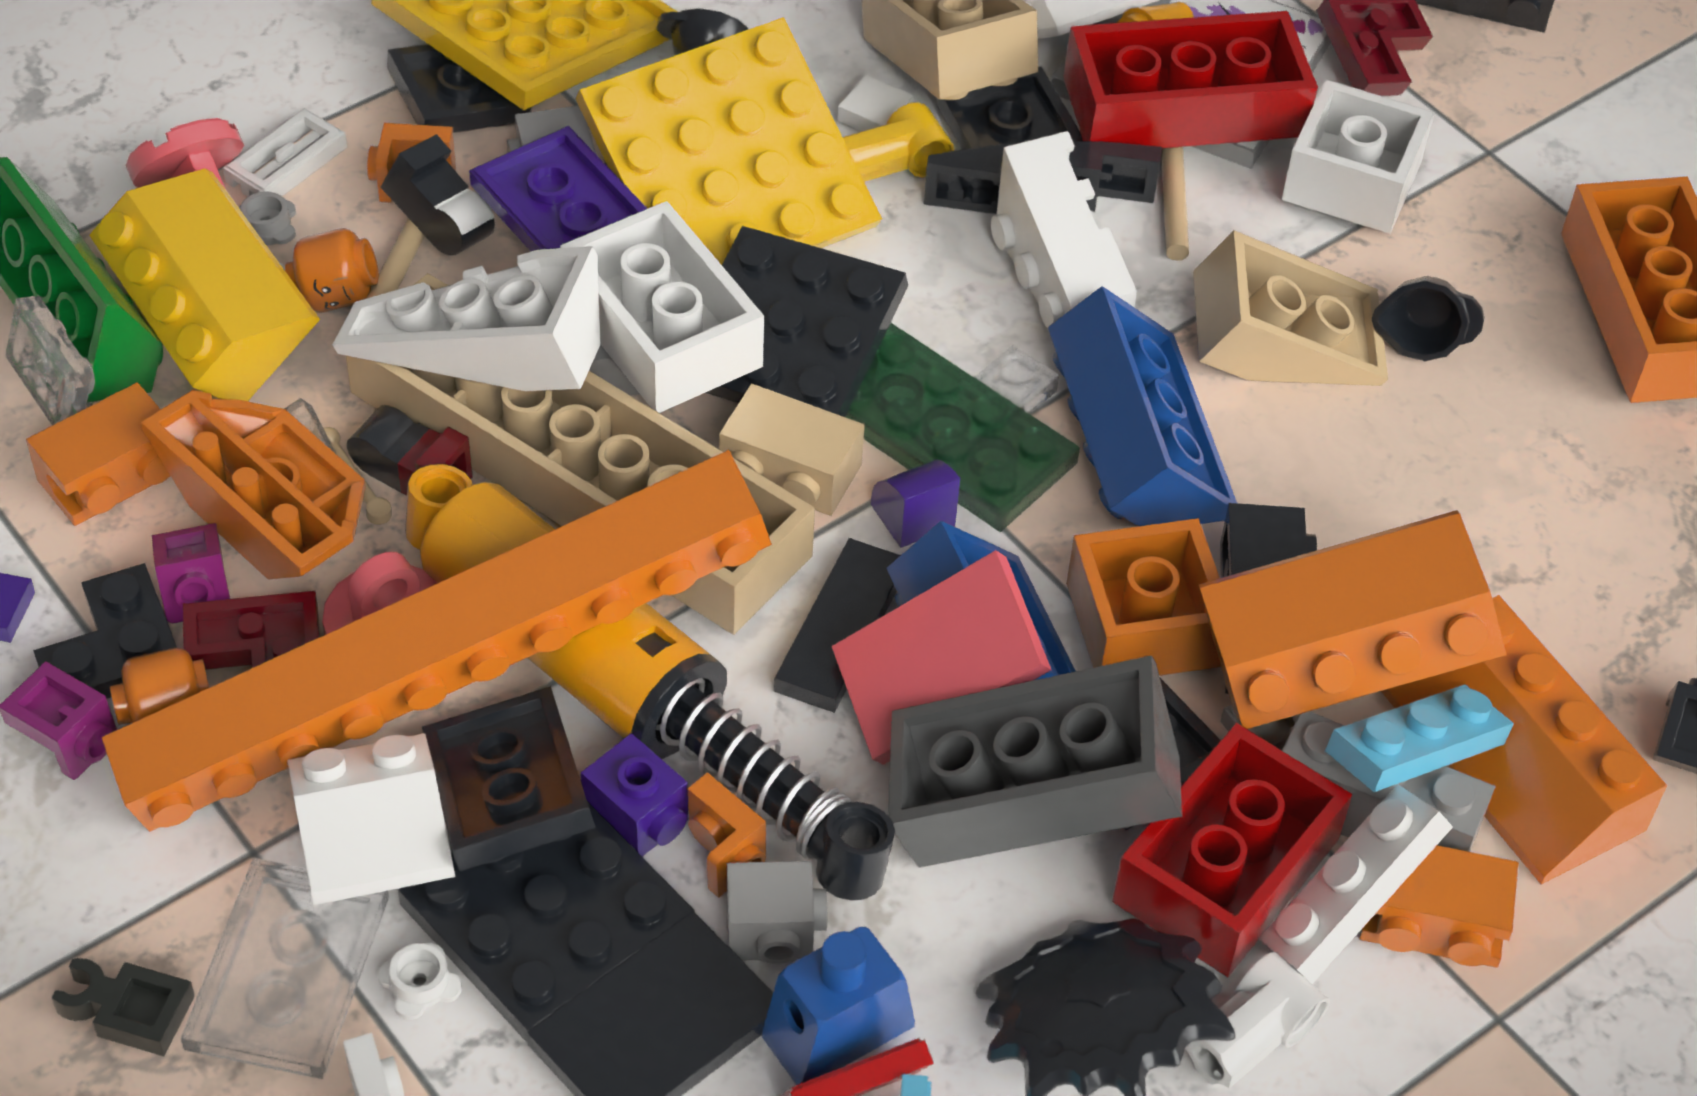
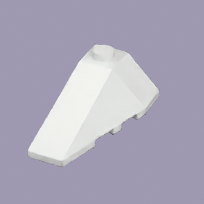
M593 246L535 250L517 255L518 266L488 275L483 266L463 271V280L439 289L431 290L430 286L426 283H419L356 301L332 345L337 354L521 391L581 389L600 347L597 254Z

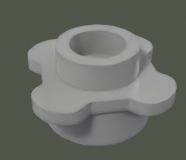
M268 191L258 192L247 197L239 206V209L266 245L286 244L295 238L296 232L295 228L291 225V218L295 216L296 208L291 201L285 200L281 195Z

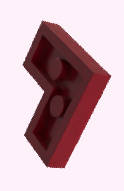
M1323 0L1316 10L1353 88L1379 96L1402 95L1412 81L1397 51L1423 50L1433 37L1415 0Z
M315 590L183 604L184 649L191 655L193 661L203 659L205 670L252 665V668L320 637L318 603Z

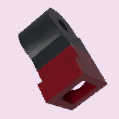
M389 405L380 406L347 440L346 447L348 453L362 471L406 496L411 475L419 468L428 465L444 464L453 466L465 472L470 479L473 478L468 436L450 427H447L440 434L420 423H414L405 413Z

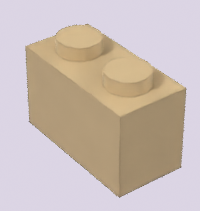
M751 384L719 433V450L722 452L729 450L732 457L812 505L816 511L832 516L862 466L864 424Z

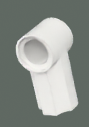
M1271 952L1261 958L1245 974L1236 987L1233 997L1219 1008L1233 1026L1236 1035L1235 1039L1232 1041H1193L1186 1047V1051L1191 1056L1195 1069L1212 1085L1220 1084L1229 1089L1281 1043L1286 1047H1291L1301 1041L1321 1020L1329 1006L1330 1000L1278 953Z

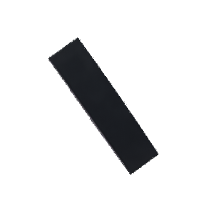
M1073 141L1075 147L1069 153V162L1077 181L1089 179L1095 192L1094 198L1086 201L1090 211L1095 212L1097 196L1154 204L1162 147L1104 141ZM1019 143L986 145L929 155L924 205L997 214L1004 147Z

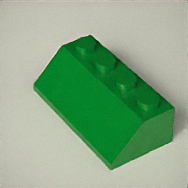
M0 157V287L84 403L101 401L137 382L146 393H151L157 368L163 360L162 342L136 310L131 298L121 290L108 273L103 261L96 257L80 236L76 225L68 220L56 202L8 157Z

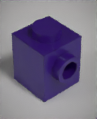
M632 733L580 772L581 783L587 801L642 857L655 846H665L672 842L682 832L689 820L688 782Z

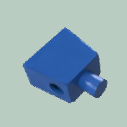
M859 926L850 932L840 931L833 933L827 937L821 948L786 966L778 974L763 1027L762 1038L796 1085L835 1071L856 1061L915 1026L907 980L868 927Z

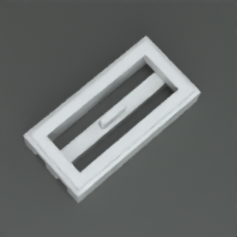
M304 108L223 167L225 182L232 187L240 184L242 193L248 197L258 192L267 191L284 196L347 148L346 134ZM313 129V131H312L311 133H309L308 135H306L304 138H302L300 141H298L296 144L293 145V143H295L297 140H299L301 137H303L305 134H307L309 131H311V130ZM274 157H276L273 161H271L269 164H267L265 167H263V168H262L261 170H259L257 173L253 174L255 171H257V170H258L259 168H261L263 165H265V164L268 163L270 160H272Z

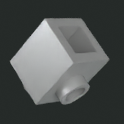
M812 861L727 863L728 947L741 960H762L770 964H785L795 959H801L813 952L814 931H827L826 888L813 889Z

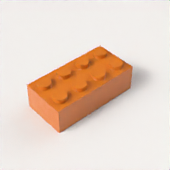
M1688 176L1577 184L1561 235L1630 403L1697 398V196Z

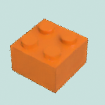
M1199 518L1074 535L1066 584L1093 668L1151 655L1156 662L1159 676L1221 667L1198 586L1220 577Z

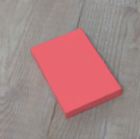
M996 550L832 646L872 760L883 765L890 762L892 711L1033 681L1052 670L1007 557Z

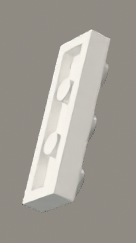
M1397 784L1258 939L1271 952L1278 953L1313 984L1453 826L1438 810Z

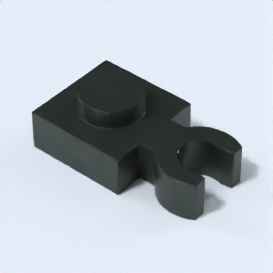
M83 958L72 959L69 968L73 981L89 986L84 992L76 995L55 990L52 1000L57 1013L63 1018L72 1021H83L96 1016L93 1020V1025L97 1037L165 1056L195 997L192 982L124 962L116 979L104 976L101 967L94 961Z

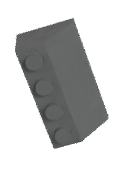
M1152 655L892 711L888 816L893 822L895 835L916 865L920 868L1182 817L1180 758L1157 665Z

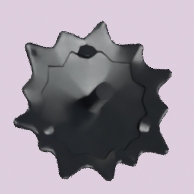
M1136 918L1108 923H1093L1084 920L1073 921L1061 935L1036 942L1020 960L992 973L979 984L976 990L978 998L990 999L994 1002L988 1010L985 1023L988 1027L1000 1029L989 1044L987 1060L991 1063L1007 1059H1016L1022 1062L1025 1072V1096H1046L1061 1085H1073L1082 1096H1090L1097 1089L1106 1086L1117 1088L1124 1096H1146L1145 1077L1150 1069L1157 1067H1179L1186 1047L1193 1041H1232L1236 1035L1227 1016L1212 1001L1221 992L1222 984L1214 972L1195 963L1202 951L1201 944L1195 938L1154 931Z

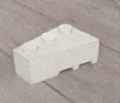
M1068 131L1004 147L997 215L991 219L992 235L997 247L1001 250L1006 249L1015 265V272L1020 285L1024 289H1030L1039 304L1042 321L1047 328L1101 286L1135 307L1137 290L1110 227L1098 229L1086 202L1095 196L1089 179L1077 181L1071 167L1069 153L1073 151L1075 146Z

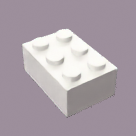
M668 201L560 245V248L593 246L598 259L600 344L650 408L656 412L661 413L763 367L764 315Z

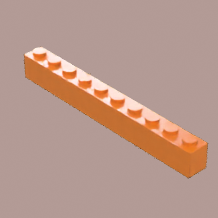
M727 450L103 736L102 740L124 805L149 832L159 827L178 825L191 817L194 811L222 798L241 796L252 790L257 782L285 769H289L287 761L289 759L305 757L307 754L318 749L333 748L350 739L357 740L369 737L378 732L383 724L413 710L419 711L432 708L442 702L446 695L476 681L483 682L495 679L502 675L510 665L539 652L555 651L566 645L573 636L601 623L611 624L618 622L630 615L634 608L662 595L681 593L690 588L697 579L725 566L733 567L748 562L758 551L771 546L772 543L761 513L730 451Z

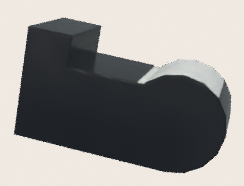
M436 134L399 153L381 185V189L440 252L452 256L489 237L495 228V218L491 207L478 193L468 189L469 186L446 161L452 151Z

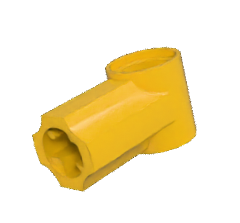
M919 102L909 103L900 107L890 116L886 125L843 137L864 182L909 169L916 177L925 178L929 155L955 151L953 143L931 110L925 104Z

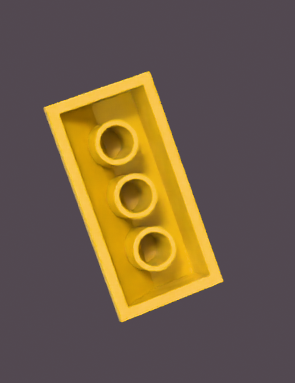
M206 168L126 191L89 234L190 385L219 399L249 401L320 321V318L212 171Z

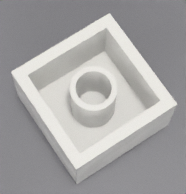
M1325 80L1292 150L1282 200L1391 234L1421 165L1435 112Z

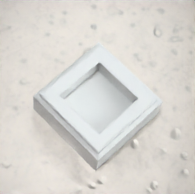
M865 75L838 106L837 121L860 131L886 125L888 119L896 110L904 105L913 103L914 95Z

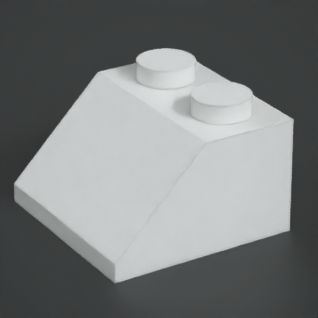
M425 733L413 736L390 735L372 744L341 750L323 748L315 750L305 757L287 760L314 905L455 877L434 766Z

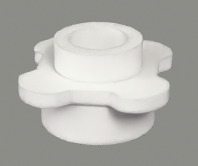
M435 943L407 945L401 948L392 959L385 961L378 970L380 985L390 988L396 998L395 1011L404 1019H417L422 1016L425 1008L440 1001L452 1002L459 997L462 991L460 977L449 973L444 950ZM416 978L427 979L422 985L413 983Z

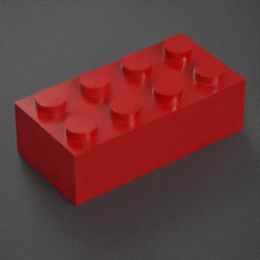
M1288 11L1071 26L1063 73L1064 82L1083 141H1104L1159 146L1162 148L1298 138L1313 108L1318 89Z

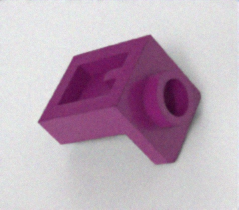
M216 523L152 535L155 571L166 619L169 623L183 622V604L231 599Z
M46 661L0 704V713L4 723L54 752L62 773L73 780H76L93 763L100 761L107 754L102 737L117 730L105 695Z

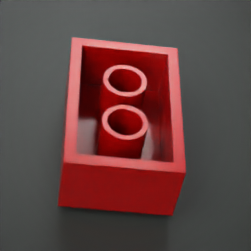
M1236 723L1181 786L1182 817L1151 822L1121 856L1112 902L1157 932L1195 938L1202 946L1201 954L1197 958L1228 978L1259 940L1258 938L1272 924L1337 843L1353 794Z

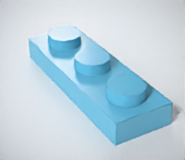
M1464 684L1334 729L1325 752L1370 790L1377 792L1504 745L1514 723L1494 708L1488 697L1476 690L1470 689Z

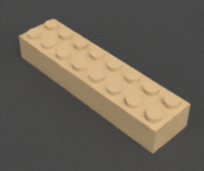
M429 273L414 284L426 283L430 286L431 290L449 286ZM346 356L351 393L376 409L382 405L395 407L405 413L414 423H420L440 434L447 427H450L468 436L472 470L491 482L501 485L513 496L561 526L723 453L718 448L591 371H588L581 389L521 391ZM736 459L734 461L761 513L772 545L758 551L751 560L744 564L733 567L725 566L697 579L687 590L671 595L733 635L813 556L815 507Z

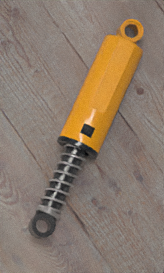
M438 464L419 468L411 475L408 482L405 522L406 538L413 547L420 550L423 570L437 583L555 530L501 485L487 482L472 485V480L467 474L453 466ZM645 603L634 608L630 615L618 622L611 624L601 623L575 635L566 645L555 651L539 652L528 657L531 662L623 739L632 733L661 759L680 751L681 756L686 761H698L700 772L703 775L708 772L713 777L718 776V781L732 793L737 792V797L751 809L757 808V814L766 821V825L776 824L777 835L783 841L796 840V851L804 859L815 858L818 861L815 871L818 882L830 894L850 901L864 900L875 895L882 887L895 835V828L889 816L874 805L853 802L846 794H840L838 788L823 791L818 787L820 783L818 771L804 775L799 771L801 762L798 755L784 759L780 756L781 742L779 740L764 743L760 739L762 727L759 724L747 727L741 724L742 711L740 708L731 709L726 712L722 708L723 694L727 686L726 668L649 604ZM736 714L737 719H735L732 715ZM755 729L756 735L753 734L751 731ZM685 746H686L688 749H690V750H691L694 754H696L697 756L690 755V754L685 750ZM704 762L707 763L715 771H709L704 766ZM723 778H725L734 787H728L724 783ZM742 793L754 803H747L743 799ZM762 810L766 812L769 816H771L773 819H767L763 815ZM782 826H783L787 831H789L793 836H791V835H786V834L782 831Z

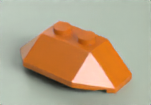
M191 390L140 422L142 431L189 507L207 524L216 523L218 534L268 580L301 577L354 541L366 489L365 479L286 409L239 399H212L210 393Z

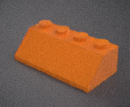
M1458 510L1198 585L1231 704L1240 725L1246 729L1507 655L1490 589Z
M1497 595L1492 599L1507 655L1381 691V693L1394 708H1398L1465 684L1470 689L1476 690L1488 697L1493 707L1514 723L1504 745L1452 763L1446 767L1495 786L1484 817L1542 885L1647 831L1667 784L1502 597Z

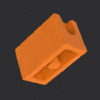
M138 382L26 439L37 481L74 526L97 514L109 511L116 504L152 485L160 484L170 477V474L142 431L140 423L161 409Z
M1436 845L1360 930L1359 940L1378 943L1389 950L1397 952L1417 951L1446 957L1465 966L1485 965L1498 968L1502 958L1503 940L1509 941L1513 932L1519 862Z

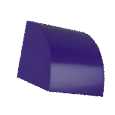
M933 460L877 482L872 490L871 506L899 547L902 548L917 542L940 521L955 527L960 477L945 462Z

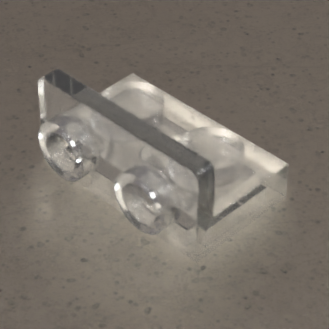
M40 296L17 298L5 357L50 424L54 425L99 402L87 403L88 394H91L94 389L93 369L90 362L79 354L68 338L63 323L59 319L54 318Z

